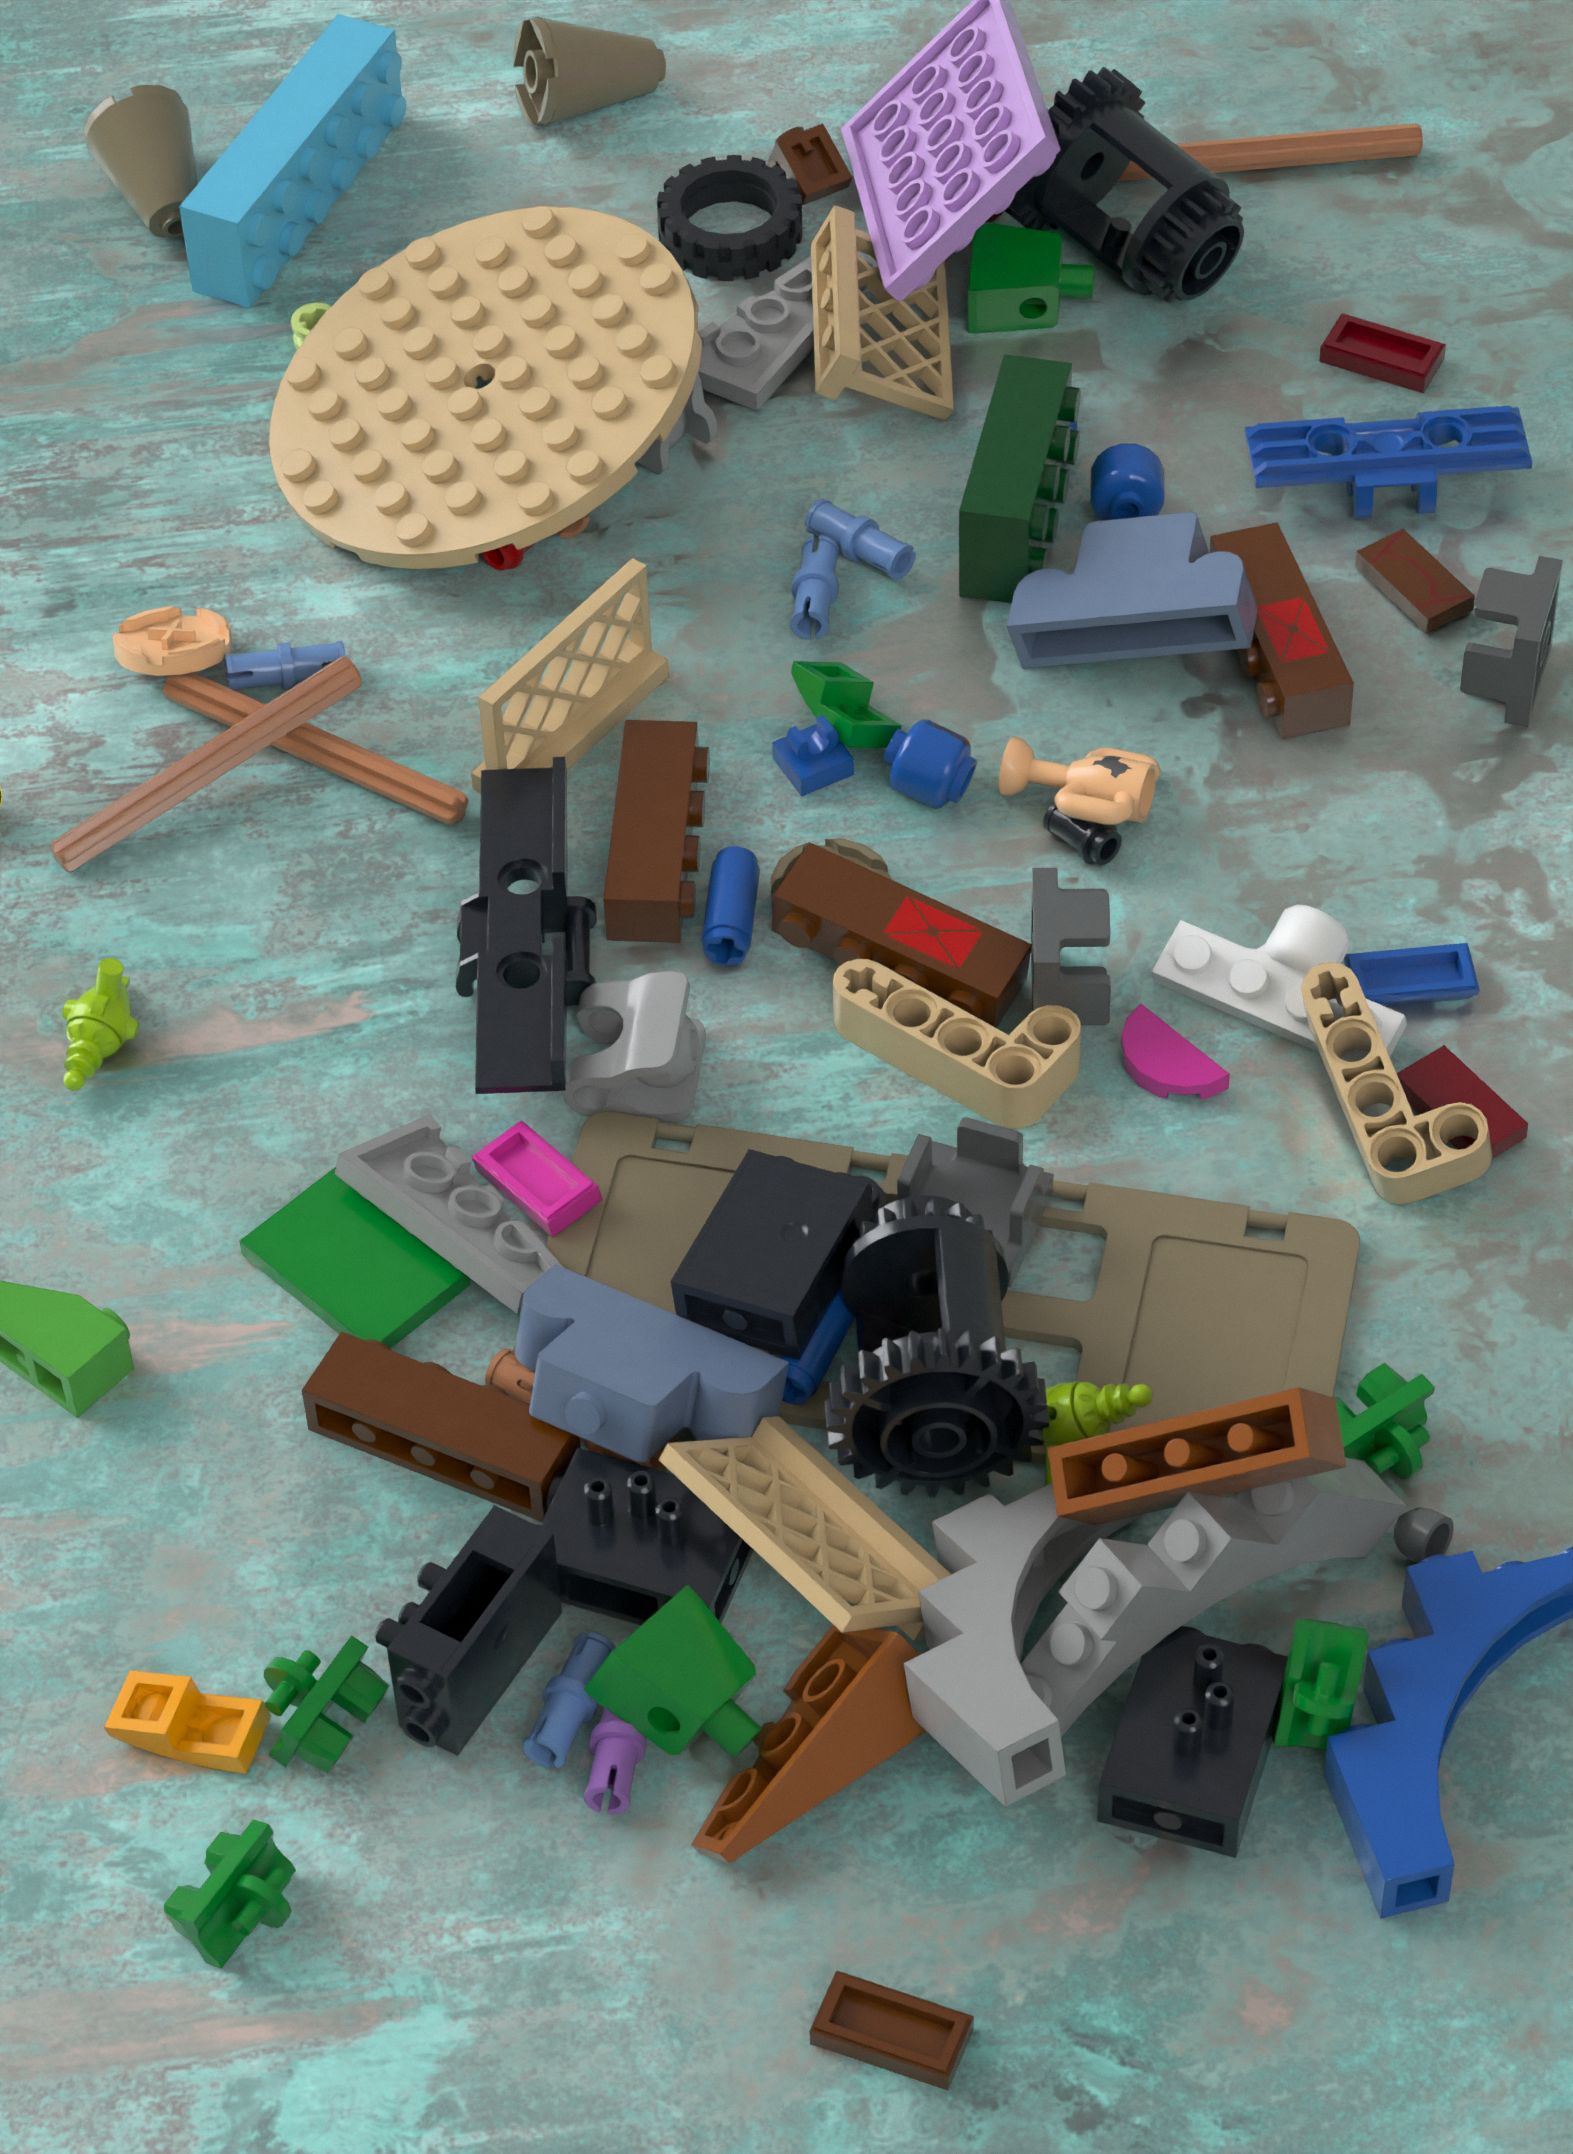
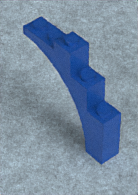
M1573 1547L1562 1551L1558 1555L1526 1563L1521 1561L1507 1562L1492 1571L1484 1573L1481 1572L1473 1551L1452 1556L1433 1555L1423 1559L1418 1564L1406 1566L1401 1606L1415 1639L1397 1638L1384 1643L1379 1648L1367 1651L1363 1691L1377 1725L1356 1724L1344 1729L1337 1735L1329 1736L1324 1767L1325 1780L1380 1919L1449 1902L1454 1860L1440 1815L1438 1781L1440 1758L1459 1714L1487 1676L1524 1644L1566 1620L1573 1618Z

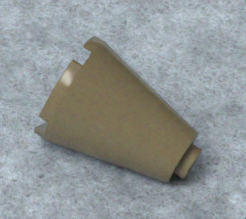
M541 17L523 20L515 37L513 64L514 67L523 66L525 83L515 84L516 95L521 112L526 121L531 125H548L652 93L657 89L659 81H663L665 78L666 60L664 53L661 49H657L654 41L649 38Z
M139 85L132 87L130 91L133 96L118 102L115 101L113 95L103 100L89 114L84 126V137L90 154L154 235L171 239L183 237L184 233L179 206L197 186L190 116L186 105L175 90L161 85Z

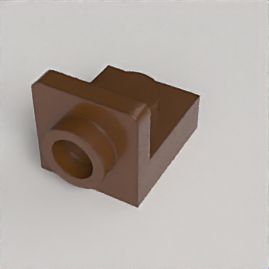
M823 123L804 130L803 127H794L781 134L775 140L774 148L766 163L771 168L775 165L786 171L787 179L793 178L796 181L798 194H801L802 205L848 188L853 179Z

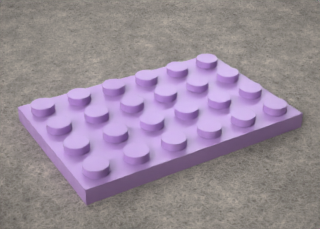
M972 0L841 128L884 289L901 302L913 290H919L924 287L933 277L936 268L953 252L956 253L963 250L971 242L975 231L993 214L997 215L1003 212L1013 201L1015 193L1033 176L1043 174L1052 165L1056 154L1061 150L1010 0Z

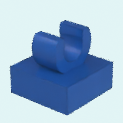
M824 715L817 717V724L800 731L794 726L788 730L786 737L772 742L773 760L801 797L854 775V758L843 743L838 740L837 731Z

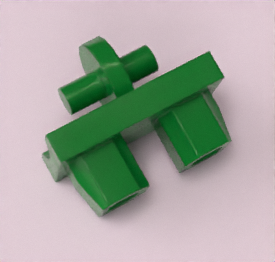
M1383 1363L1367 1373L1358 1384L1356 1396L1368 1408L1367 1410L1356 1416L1339 1397H1333L1336 1398L1345 1458L1364 1461L1377 1475L1390 1469L1395 1475L1403 1479H1409L1420 1472L1423 1467V1459L1419 1448L1430 1441L1429 1433L1423 1425L1426 1424L1428 1418L1424 1407V1400L1433 1395L1435 1390L1432 1383L1422 1373L1407 1382L1386 1363Z
M1313 1619L1295 1620L1272 1733L1274 1745L1284 1747L1308 1746L1326 1751L1328 1737L1337 1735L1350 1727L1368 1642L1366 1629L1342 1626L1339 1623Z
M351 1635L318 1681L312 1674L321 1661L311 1651L304 1650L296 1662L284 1657H275L271 1660L263 1674L267 1685L273 1691L265 1702V1707L276 1716H281L290 1704L298 1707L279 1733L281 1738L269 1753L271 1758L286 1767L296 1755L324 1772H330L354 1735L325 1716L328 1709L333 1703H336L365 1723L382 1701L390 1686L374 1670L361 1662L369 1648L367 1645Z
M253 1819L241 1835L220 1832L206 1850L204 1864L211 1875L201 1888L190 1885L178 1886L164 1904V1912L175 1930L192 1940L206 1964L222 1969L245 1937L252 1933L258 1923L272 1928H280L291 1916V1907L281 1893L291 1881V1877L296 1869L292 1862L275 1845L273 1840L274 1832L267 1823Z

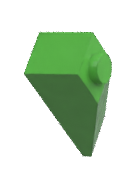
M0 1281V1362L76 1418L80 1417L134 1369L128 1341L130 1331L124 1321L114 1311L108 1308L99 1310L80 1295Z

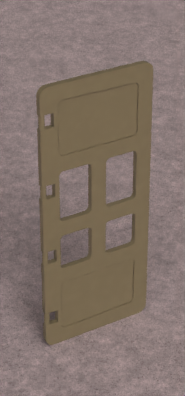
M613 1111L599 1112L590 1116L584 1122L571 1163L598 1185L603 1200L553 1238L549 1235L545 1247L564 1268L676 1315L670 1281L748 1149L773 1156H785L796 1162L832 1172L850 1174L851 1167L887 1172L885 1181L875 1182L883 1189L886 1203L888 1204L897 1200V1181L908 1155L892 1153L891 1156L854 1151V1147L701 1124H697L696 1127L660 1122V1118ZM657 1138L691 1142L689 1153L655 1148ZM1053 1181L1051 1196L1085 1201L1083 1211L1078 1212L1046 1207L1038 1226L1094 1234L1105 1239L1106 1243L1095 1293L1087 1301H1075L1007 1290L1001 1302L1004 1334L1006 1338L1077 1349L1081 1353L1076 1381L1091 1382L1100 1389L1108 1384H1113L1117 1387V1385L1123 1383L1128 1384L1131 1389L1137 1384H1145L1151 1388L1153 1393L1151 1403L1146 1407H1137L1136 1414L1126 1417L1124 1422L1119 1424L1111 1423L1108 1433L1298 1387L1334 1397L1360 1247L1359 1233L1350 1223L1339 1219L1293 1212L1284 1215L1250 1210V1206L1091 1182L1088 1185ZM1247 1226L1285 1231L1283 1242L1245 1237ZM759 1349V1350H761V1351H763V1352H766V1353H768V1354H770V1355H772V1353H773V1352H770V1351H766V1350H763V1349ZM822 1381L817 1392L810 1396L805 1404L794 1405L782 1401L779 1417L787 1424L826 1430L824 1404L826 1400H830V1382ZM1031 1446L1032 1460L1030 1462L1046 1464V1446Z

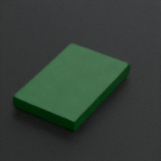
M334 1167L239 1241L241 1253L247 1260L339 1334L342 1331L362 1340H377L391 1349L469 1287L470 1279L336 1176V1167Z

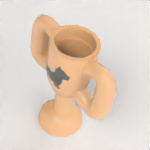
M1013 736L1007 743L1002 757L999 773V791L1002 796H1013L1025 790L1029 783L1060 788L1054 801L1059 812L1070 818L1104 825L1119 824L1125 820L1142 824L1149 814L1155 793L1156 781L1161 775V769L1157 760L1148 755L1110 747L1091 751L1084 759L1073 761L1070 766L1034 759V753L1030 746L1023 739Z

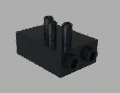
M748 1149L670 1281L676 1315L749 1346L800 1360L841 1287V1266L844 1257L851 1248V1239L860 1237V1223L862 1221H869L874 1215L870 1182L855 1178L847 1173L832 1172L799 1163L785 1156H773Z
M577 1448L567 1471L559 1470L555 1474L547 1496L548 1511L542 1524H535L554 1533L561 1603L640 1626L686 1585L696 1592L722 1624L754 1551L751 1546L675 1475L581 1448Z
M495 1505L447 1569L433 1562L426 1563L420 1569L417 1577L418 1586L429 1592L420 1605L412 1601L406 1603L399 1613L398 1622L391 1618L384 1619L380 1622L375 1632L376 1642L387 1648L399 1727L416 1743L425 1747L437 1745L459 1756L562 1614L554 1533Z
M1188 1626L1179 1627L1147 1653L1143 1654L1099 1782L1097 1821L1236 1858L1273 1741L1272 1733L1288 1656L1274 1653L1269 1648L1259 1644L1247 1643L1242 1645L1207 1636L1203 1632Z

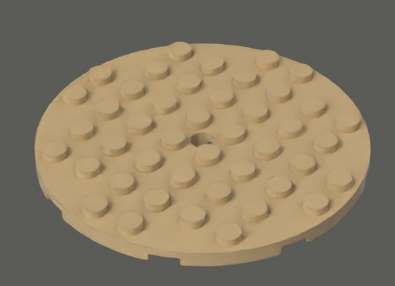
M536 206L494 213L463 222L429 237L414 240L405 250L389 258L377 268L366 271L359 281L326 311L308 333L286 369L274 401L270 420L269 447L271 463L278 485L288 503L308 530L328 546L334 548L337 545L357 553L364 562L391 568L435 569L473 564L478 562L479 553L494 550L511 543L519 550L568 527L607 501L638 473L635 463L655 440L663 442L666 440L690 397L699 370L702 339L698 333V303L683 270L673 255L654 236L639 226L610 214L575 207ZM481 376L483 380L493 379L487 386L475 389L478 385L477 377Z

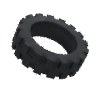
M727 155V160L716 161L714 156L701 159V164L693 166L690 163L679 169V175L676 178L670 176L665 181L664 192L659 191L657 197L659 241L673 255L683 271L689 268L693 270V275L699 278L707 279L711 275L718 276V281H733V277L744 276L745 280L759 277V272L767 270L770 273L781 267V261L784 258L790 260L796 253V244H800L802 241L801 194H798L796 181L793 178L787 179L786 171L775 165L772 168L766 166V161L760 158L752 157L751 161L741 160V155ZM727 202L752 204L767 211L772 216L759 227L746 232L732 234L705 231L691 224L688 220L700 209L716 203Z

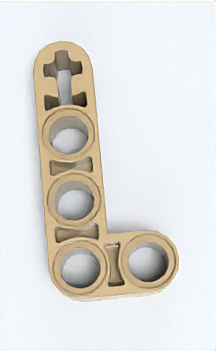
M869 959L847 961L839 966L833 975L834 1026L843 1038L999 1126L1008 1129H1021L1031 1126L1071 1086L1080 1073L1081 1022L1078 1016L1068 1008L1060 1005L1039 1007L1028 1014L1007 1035L875 961Z
M1334 962L1322 963L1310 969L1303 978L1301 985L1308 1025L1370 1179L1379 1196L1389 1203L1408 1204L1471 1182L1482 1176L1490 1167L1492 1150L1487 1119L1481 1110L1471 1104L1458 1102L1414 1117L1359 981L1353 971L1343 964ZM1336 999L1337 1003L1343 1007L1344 1017L1337 1021L1334 1020L1328 1000ZM1360 1049L1368 1052V1055L1360 1061L1348 1062L1340 1059L1350 1050ZM1382 1103L1391 1107L1382 1116L1371 1117L1362 1113L1372 1104ZM1457 1136H1469L1476 1140L1473 1145L1466 1149L1457 1150L1446 1146L1449 1140ZM1397 1158H1407L1414 1162L1410 1168L1401 1172H1392L1384 1168L1388 1162Z

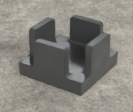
M1539 556L1535 571L1531 575L1494 568L1484 570L1474 603L1473 615L1477 618L1516 625L1517 631L1514 647L1511 650L1468 643L1463 657L1460 690L1464 694L1505 702L1506 713L1504 723L1523 727L1529 726L1552 646L1563 560Z
M1032 868V1011L1046 1005H1060L1073 1011L1078 1016L1081 1025H1107L1110 1022L1111 981L1110 976L1107 975L1106 968L1102 966L1062 967L1060 966V951L1064 947H1106L1110 944L1109 893L1105 889H1061L1058 887L1057 868Z
M963 1117L957 1128V1147L932 1141V1137L918 1134L898 1177L897 1200L921 1195L939 1196L964 1204V1207L972 1215H982L984 1217L985 1230H992L993 1236L999 1241L1006 1253L1009 1269L1008 1287L1011 1288L1052 1195L1054 1174L1044 1172L1042 1167L1035 1165L1027 1167L1023 1164L1022 1133Z

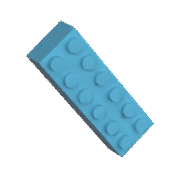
M337 14L179 206L193 292L250 309L263 291L271 288L277 274L290 257L298 254L303 241L314 227L325 220L329 208L341 193L351 187L356 174L368 159L375 157L380 144L391 130L401 124L406 112V99L402 96L400 71L402 59L400 54L397 53L395 29Z

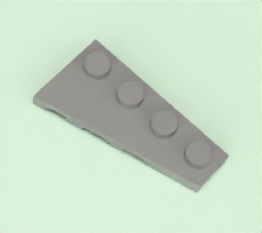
M811 256L775 280V289L768 294L759 297L752 295L738 304L737 314L722 325L718 326L712 322L698 331L702 339L698 374L703 390L758 411L814 348ZM867 286L860 287L859 290L863 292Z
M430 1114L339 1153L335 1169L336 1176L516 1314L521 1312L523 1294L526 1289L555 1264L563 1267L524 1221H511L502 1210L505 1200L492 1185L481 1186L469 1173L471 1161L458 1146L448 1148L439 1138L442 1127Z

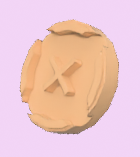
M174 606L146 610L128 617L119 625L120 633L116 632L115 634L114 632L113 635L114 657L118 663L135 673L154 676L182 675L202 671L220 663L224 659V654H230L232 647L230 624L220 614L204 608L196 609V616H182L181 608H175Z

